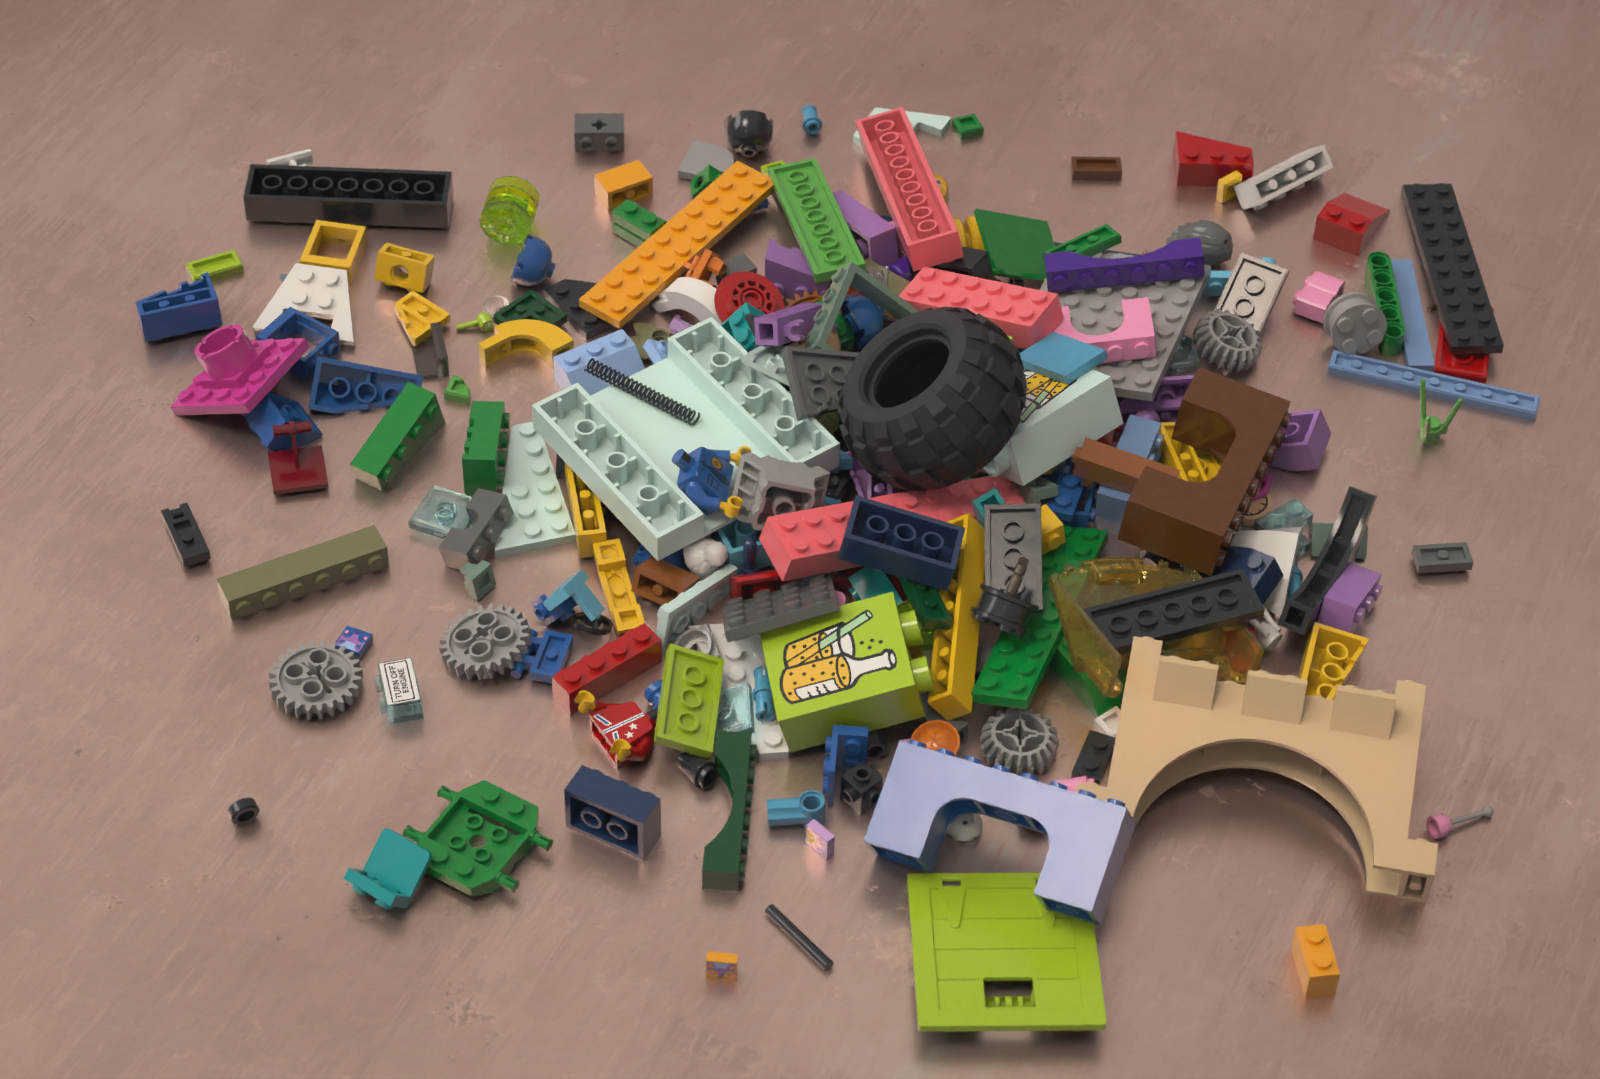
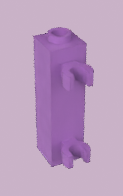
M802 303L754 318L755 345L780 346L792 341L805 339L813 329L815 324L814 317L821 309L823 303ZM834 324L832 330L838 328L839 325Z

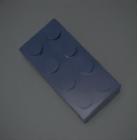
M856 495L837 558L947 591L956 569L965 528Z

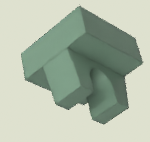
M482 560L478 565L467 562L460 568L461 573L465 575L463 582L464 586L468 589L470 598L478 601L496 585L492 566L489 562Z

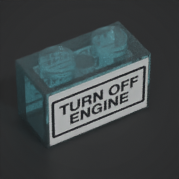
M412 657L377 663L379 675L374 676L375 688L377 693L382 692L383 697H378L381 714H387L389 725L424 719L422 700Z

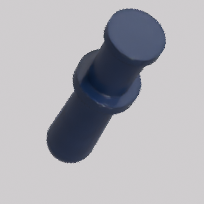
M751 538L746 539L743 543V563L741 564L743 574L756 573L758 570V565L755 562L757 543Z

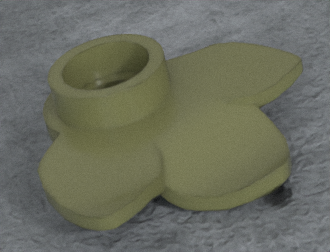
M637 322L633 324L636 336L630 339L635 343L641 360H648L649 355L643 348L647 339L668 342L670 333L666 329L658 328L654 324Z

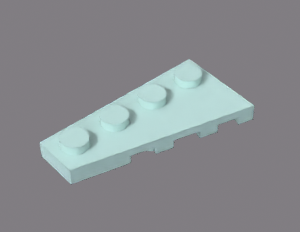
M728 563L721 569L715 570L712 575L702 581H698L695 586L686 592L680 593L678 597L660 607L657 613L658 622L655 634L662 640V656L666 654V646L671 641H677L687 626L697 625L704 616L706 609L712 611L729 595L730 576L737 575L738 568Z

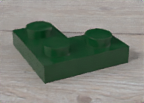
M530 289L493 314V322L499 325L513 320L529 319L547 322L560 327L567 322V314Z

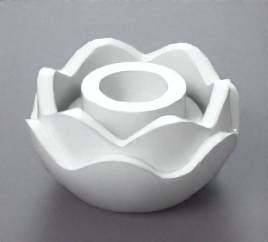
M967 814L956 819L949 826L947 832L956 841L971 842L981 835L983 821L979 814Z

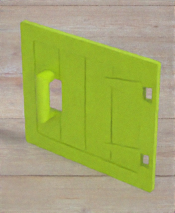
M1041 872L908 874L907 887L918 1030L920 1032L1105 1030L1107 1020L1094 923L1043 908L1034 895L1036 882H1038ZM943 882H960V886H943ZM1032 980L1033 990L1031 996H985L983 981Z

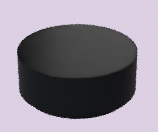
M243 798L234 802L229 807L227 813L233 824L243 825L257 817L259 807L253 798Z

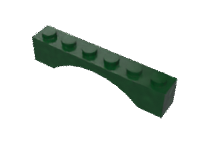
M717 730L714 764L719 771V778L723 781L730 794L732 809L723 829L704 847L702 889L738 891L739 879L745 880L746 861H741V856H747L748 837H743L744 832L750 831L751 814H746V808H752L753 791L748 790V785H754L755 767H750V762H756L757 745L752 744V732Z

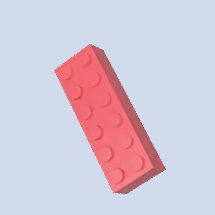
M923 267L899 295L919 311L946 306L967 308L976 315L979 313L998 325L1006 335L1013 337L1014 345L1023 349L1029 348L1054 332L1064 319L1059 297L1056 293L929 267Z

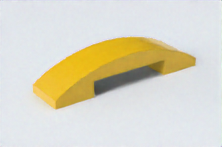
M620 538L592 543L596 567L611 620L618 635L624 634L628 630L645 623L640 605L636 602L634 592L631 591L632 585L627 572L626 558Z

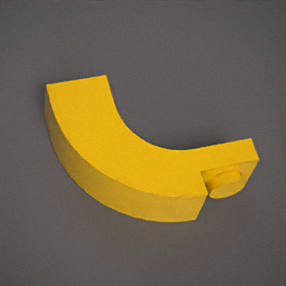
M529 319L513 320L494 326L495 335L478 343L479 360L485 368L515 354H531L541 358L554 369L553 357L574 349V340L565 331L553 324Z

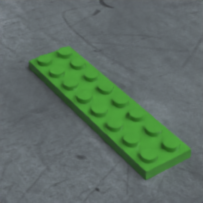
M816 158L767 168L768 177L772 179L774 191L815 282L831 281V276L836 274L838 268L844 267L850 262L855 263L866 271V263Z

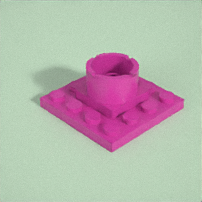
M240 325L221 327L202 339V343L196 346L194 353L203 366L204 371L193 379V383L177 396L178 399L170 407L175 415L250 413L310 346L305 338L249 340Z

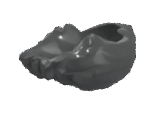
M1199 220L1194 223L1188 222L1184 226L1181 225L1178 229L1173 230L1171 237L1166 239V244H1169L1174 240L1200 238L1204 263L1206 265H1217L1231 260L1233 252L1231 234L1215 222Z

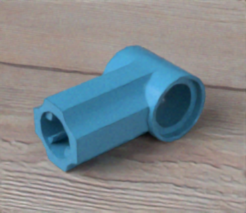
M810 790L802 793L799 798L768 799V826L801 824L806 828V825L813 819L824 825L826 820L824 796L818 791Z

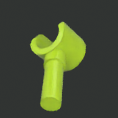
M481 312L477 315L476 320L456 324V328L459 331L480 326L481 330L487 333L494 329L491 316L486 312Z

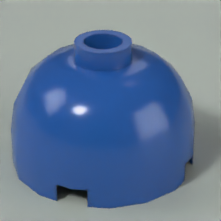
M528 234L523 243L525 248L518 255L510 282L519 286L535 287L541 284L545 277L551 278L556 264L552 262L553 254L550 246L542 239Z
M855 295L844 299L840 311H842L843 318L856 338L854 345L857 344L856 349L859 350L864 348L872 338L883 330L885 313L880 306L876 305L866 296Z

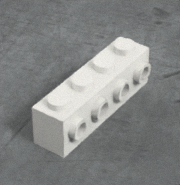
M1325 145L1307 149L1234 186V190L1243 210L1253 207L1254 211L1267 206V201L1271 199L1276 201L1285 197V192L1289 190L1293 192L1305 186L1304 182L1308 180L1313 182L1322 178V173L1332 169L1333 164Z

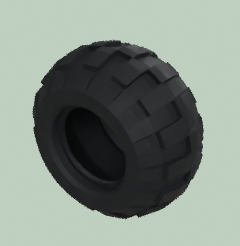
M945 306L937 309L929 308L907 315L879 332L867 343L854 360L840 391L838 416L842 425L839 427L853 457L866 472L885 483L899 489L921 491L927 488L932 490L941 489L960 482L981 470L1000 453L1021 420L1020 414L1026 403L1027 381L1020 353L998 325L979 313L976 315L967 308Z

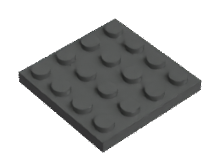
M831 575L810 576L808 581L798 584L797 581L781 585L780 590L770 592V589L758 591L753 594L754 598L743 600L742 597L727 601V605L722 606L724 633L728 643L840 610Z

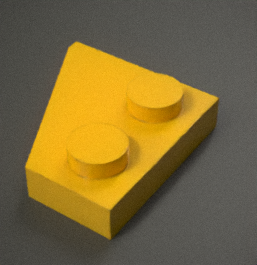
M411 291L394 303L395 312L412 345L415 347L451 322L450 313L414 291Z

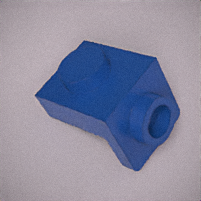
M545 594L531 602L536 617L543 621L546 626L558 618L562 622L576 613L573 608L578 605L570 596L549 612L543 604L547 599Z

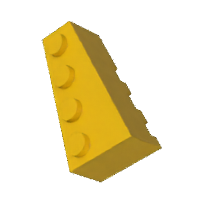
M1314 622L1305 644L1298 678L1308 680L1305 695H1319L1326 699L1334 700L1337 685L1345 686L1361 660L1369 639Z

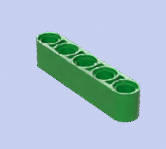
M1375 251L1368 255L1364 280L1367 295L1374 299L1387 321L1386 332L1384 333L1383 340L1378 344V349L1383 355L1392 357L1399 355L1402 350L1405 325L1391 259L1386 253Z

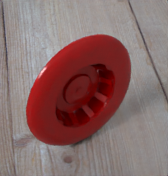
M749 271L732 273L719 283L715 291V309L722 323L746 302L765 314L785 309L784 301L778 288L769 279L758 273Z

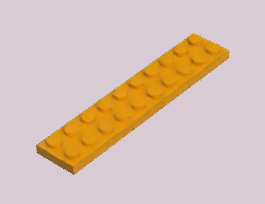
M736 161L579 299V307L620 329L688 269L683 266L684 261L691 264L696 255L701 257L705 249L709 250L774 192L772 179Z

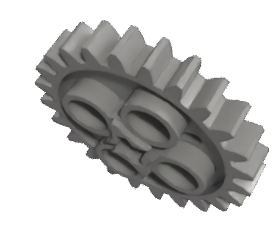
M492 603L484 610L481 605H478L476 612L467 609V616L458 614L459 621H449L451 629H443L444 637L439 639L441 643L439 650L444 664L448 665L450 672L456 670L459 677L465 673L467 679L477 674L478 680H481L484 674H488L490 678H493L496 671L503 675L506 666L514 669L513 661L522 662L521 654H528L527 646L532 645L530 639L532 633L527 618H523L521 611L515 613L512 606L505 610L504 604L494 609Z
M312 640L309 641L308 647L298 643V650L296 651L290 647L287 648L288 656L279 654V662H273V670L269 671L270 680L268 682L272 699L277 700L278 707L285 706V713L287 714L295 710L296 718L306 713L308 720L312 718L313 714H317L319 719H322L325 712H328L333 717L334 709L337 708L344 712V703L353 705V697H359V689L363 688L362 668H360V660L355 659L354 652L347 653L346 646L337 649L336 642H332L329 647L325 646L324 640H321L319 646H315Z

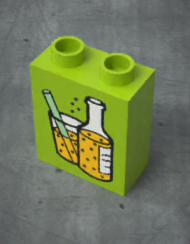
M893 592L839 606L840 610L760 633L777 721L790 753L825 744L826 736H832L833 725L869 727V732L926 716L921 693L935 690L927 657L923 656L912 659L909 648L924 643L915 610L900 613Z

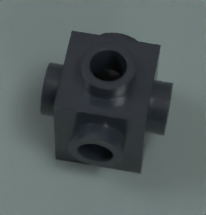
M864 761L855 767L848 768L841 776L840 799L861 816L877 804L883 788V777L878 770L871 768Z

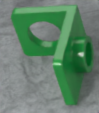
M711 165L704 168L691 181V197L695 198L724 172L717 170ZM703 178V182L697 188L699 181Z

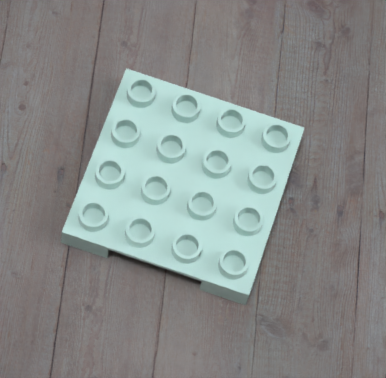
M713 317L669 337L668 358L629 376L634 381L638 380V384L642 383L643 386L647 385V388L655 389L656 393L660 392V395L669 396V400L673 398V401H678V404L682 403V407L686 405L687 408L691 407V411L695 410V417L690 423L696 420L698 412H700L699 420L692 426L613 385L590 396L579 383H576L532 405L533 428L657 561L737 520L736 518L727 517L723 512L724 510L714 511L706 516L680 490L677 485L680 468L672 462V457L678 450L683 449L690 453L699 447H705L713 450H730V453H737L739 447L747 446L751 448L753 454L760 458L769 455L778 460L802 462L810 468L820 466L828 472L839 466L840 443L814 417L797 421L791 394L774 378L742 363L748 352ZM730 462L734 468L728 498L733 495L738 466L734 462Z

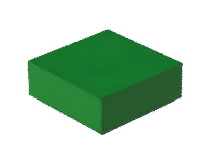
M975 113L952 118V127L960 140L983 135L984 128Z

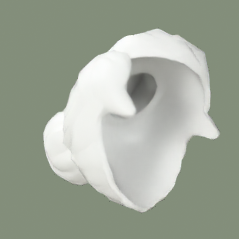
M707 536L683 549L687 567L693 574L701 577L700 581L712 575L715 570H719L728 558L726 546L722 542H716Z

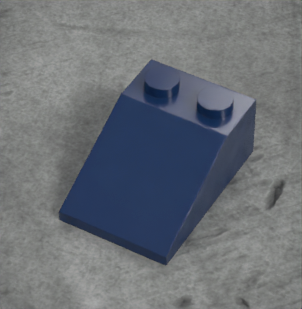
M1232 546L1230 550L1225 548L1224 551H1227L1224 563L1222 567L1216 566L1212 576L1243 568L1262 605H1264L1284 576L1275 557L1253 548ZM1196 570L1189 582L1211 576Z

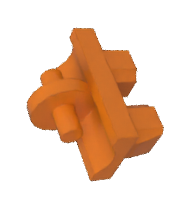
M705 249L702 257L696 255L691 264L684 261L683 266L688 268L685 277L699 279L717 288L716 285L708 281L712 273L722 277L728 268V264L720 259V255Z

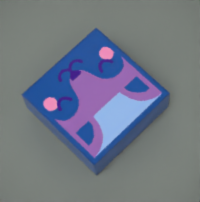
M347 625L336 641V648L339 649L342 646H346L347 653L354 652L355 659L360 660L372 643L373 635Z

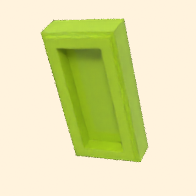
M235 250L186 263V269L192 282L200 280L201 274L208 272L211 281L244 272L243 264Z

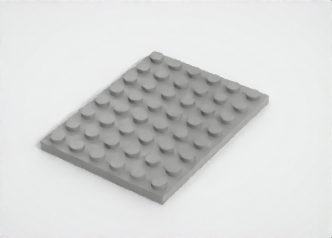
M1102 251L1091 257L1113 259L1133 257V255ZM1204 265L1205 277L1055 292L1058 294L1061 307L1069 306L1070 320L1073 328L1082 334L1092 336L1111 333L1123 324L1122 300L1148 297L1155 334L1156 357L1100 363L1093 368L1095 371L1111 376L1116 396L1153 401L1209 280L1211 266ZM1045 278L1040 290L1048 292ZM1016 347V348L1018 349L1019 353H1021L1022 351L1026 350V349H1023V348H1018V347Z

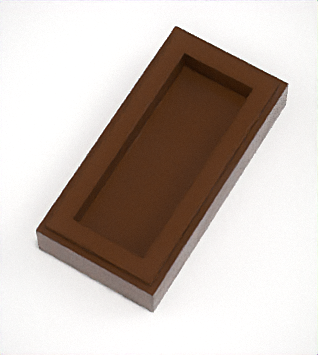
M1073 156L1071 157L1072 179L1121 180V157Z

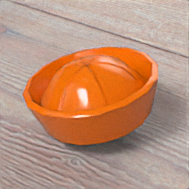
M932 720L920 725L913 732L910 739L922 742L927 745V749L937 751L938 748L947 749L955 754L954 757H956L960 747V736L957 729L949 722L942 720Z

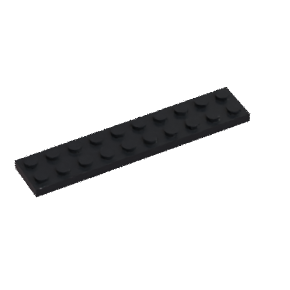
M1452 184L1402 185L1401 194L1450 354L1502 353L1504 344Z

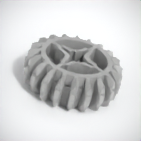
M1217 309L1215 312L1210 310L1199 319L1194 328V339L1192 342L1196 344V350L1202 352L1201 357L1207 358L1209 364H1216L1218 369L1221 367L1225 368L1227 372L1231 369L1237 373L1240 370L1246 371L1256 363L1263 348L1261 345L1263 339L1259 337L1260 332L1253 329L1254 324L1246 322V318L1242 319L1238 316V313L1231 314L1228 309L1224 312L1220 309Z
M1008 707L1005 713L998 710L995 717L989 716L987 724H984V727H982V736H980L982 757L986 758L988 765L997 764L1011 770L1010 773L1021 776L1022 773L1032 775L1033 771L1041 774L1044 768H1049L1052 761L1055 760L1059 746L1056 727L1052 726L1051 719H1044L1042 712L1036 715L1033 714L1032 708L1028 711H1023L1020 708L1017 711H1013Z

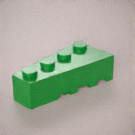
M410 382L406 384L351 461L350 467L355 479L383 490L446 423L435 393Z
M472 401L469 427L467 428V441L464 444L465 454L462 455L465 497H473L478 488L498 492V488L503 487L504 471H500L501 467H506V451L502 450L508 447V432H505V429L510 428V413H505V402Z

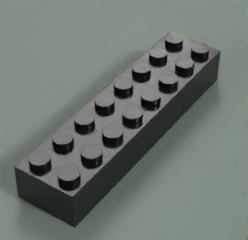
M250 164L243 196L246 220L315 223L316 220L356 225L448 228L453 200L452 171Z

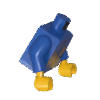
M747 446L739 447L737 453H730V450H713L705 447H699L690 453L680 449L672 457V462L680 468L677 485L706 516L714 511L724 510L723 512L727 517L734 518L738 515L743 500L737 496L728 498L734 468L730 462H734L739 467L741 455L752 450Z

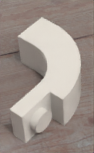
M691 277L677 278L659 294V298L652 304L657 313L682 309L693 314L700 322L713 317L720 325L722 324L714 304L716 288L699 279Z

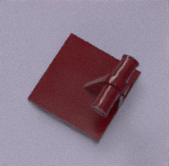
M288 421L289 424L273 425L274 437L290 435L293 447L291 450L268 452L274 495L328 488L322 445L297 449L296 434L312 432L311 421L299 423Z

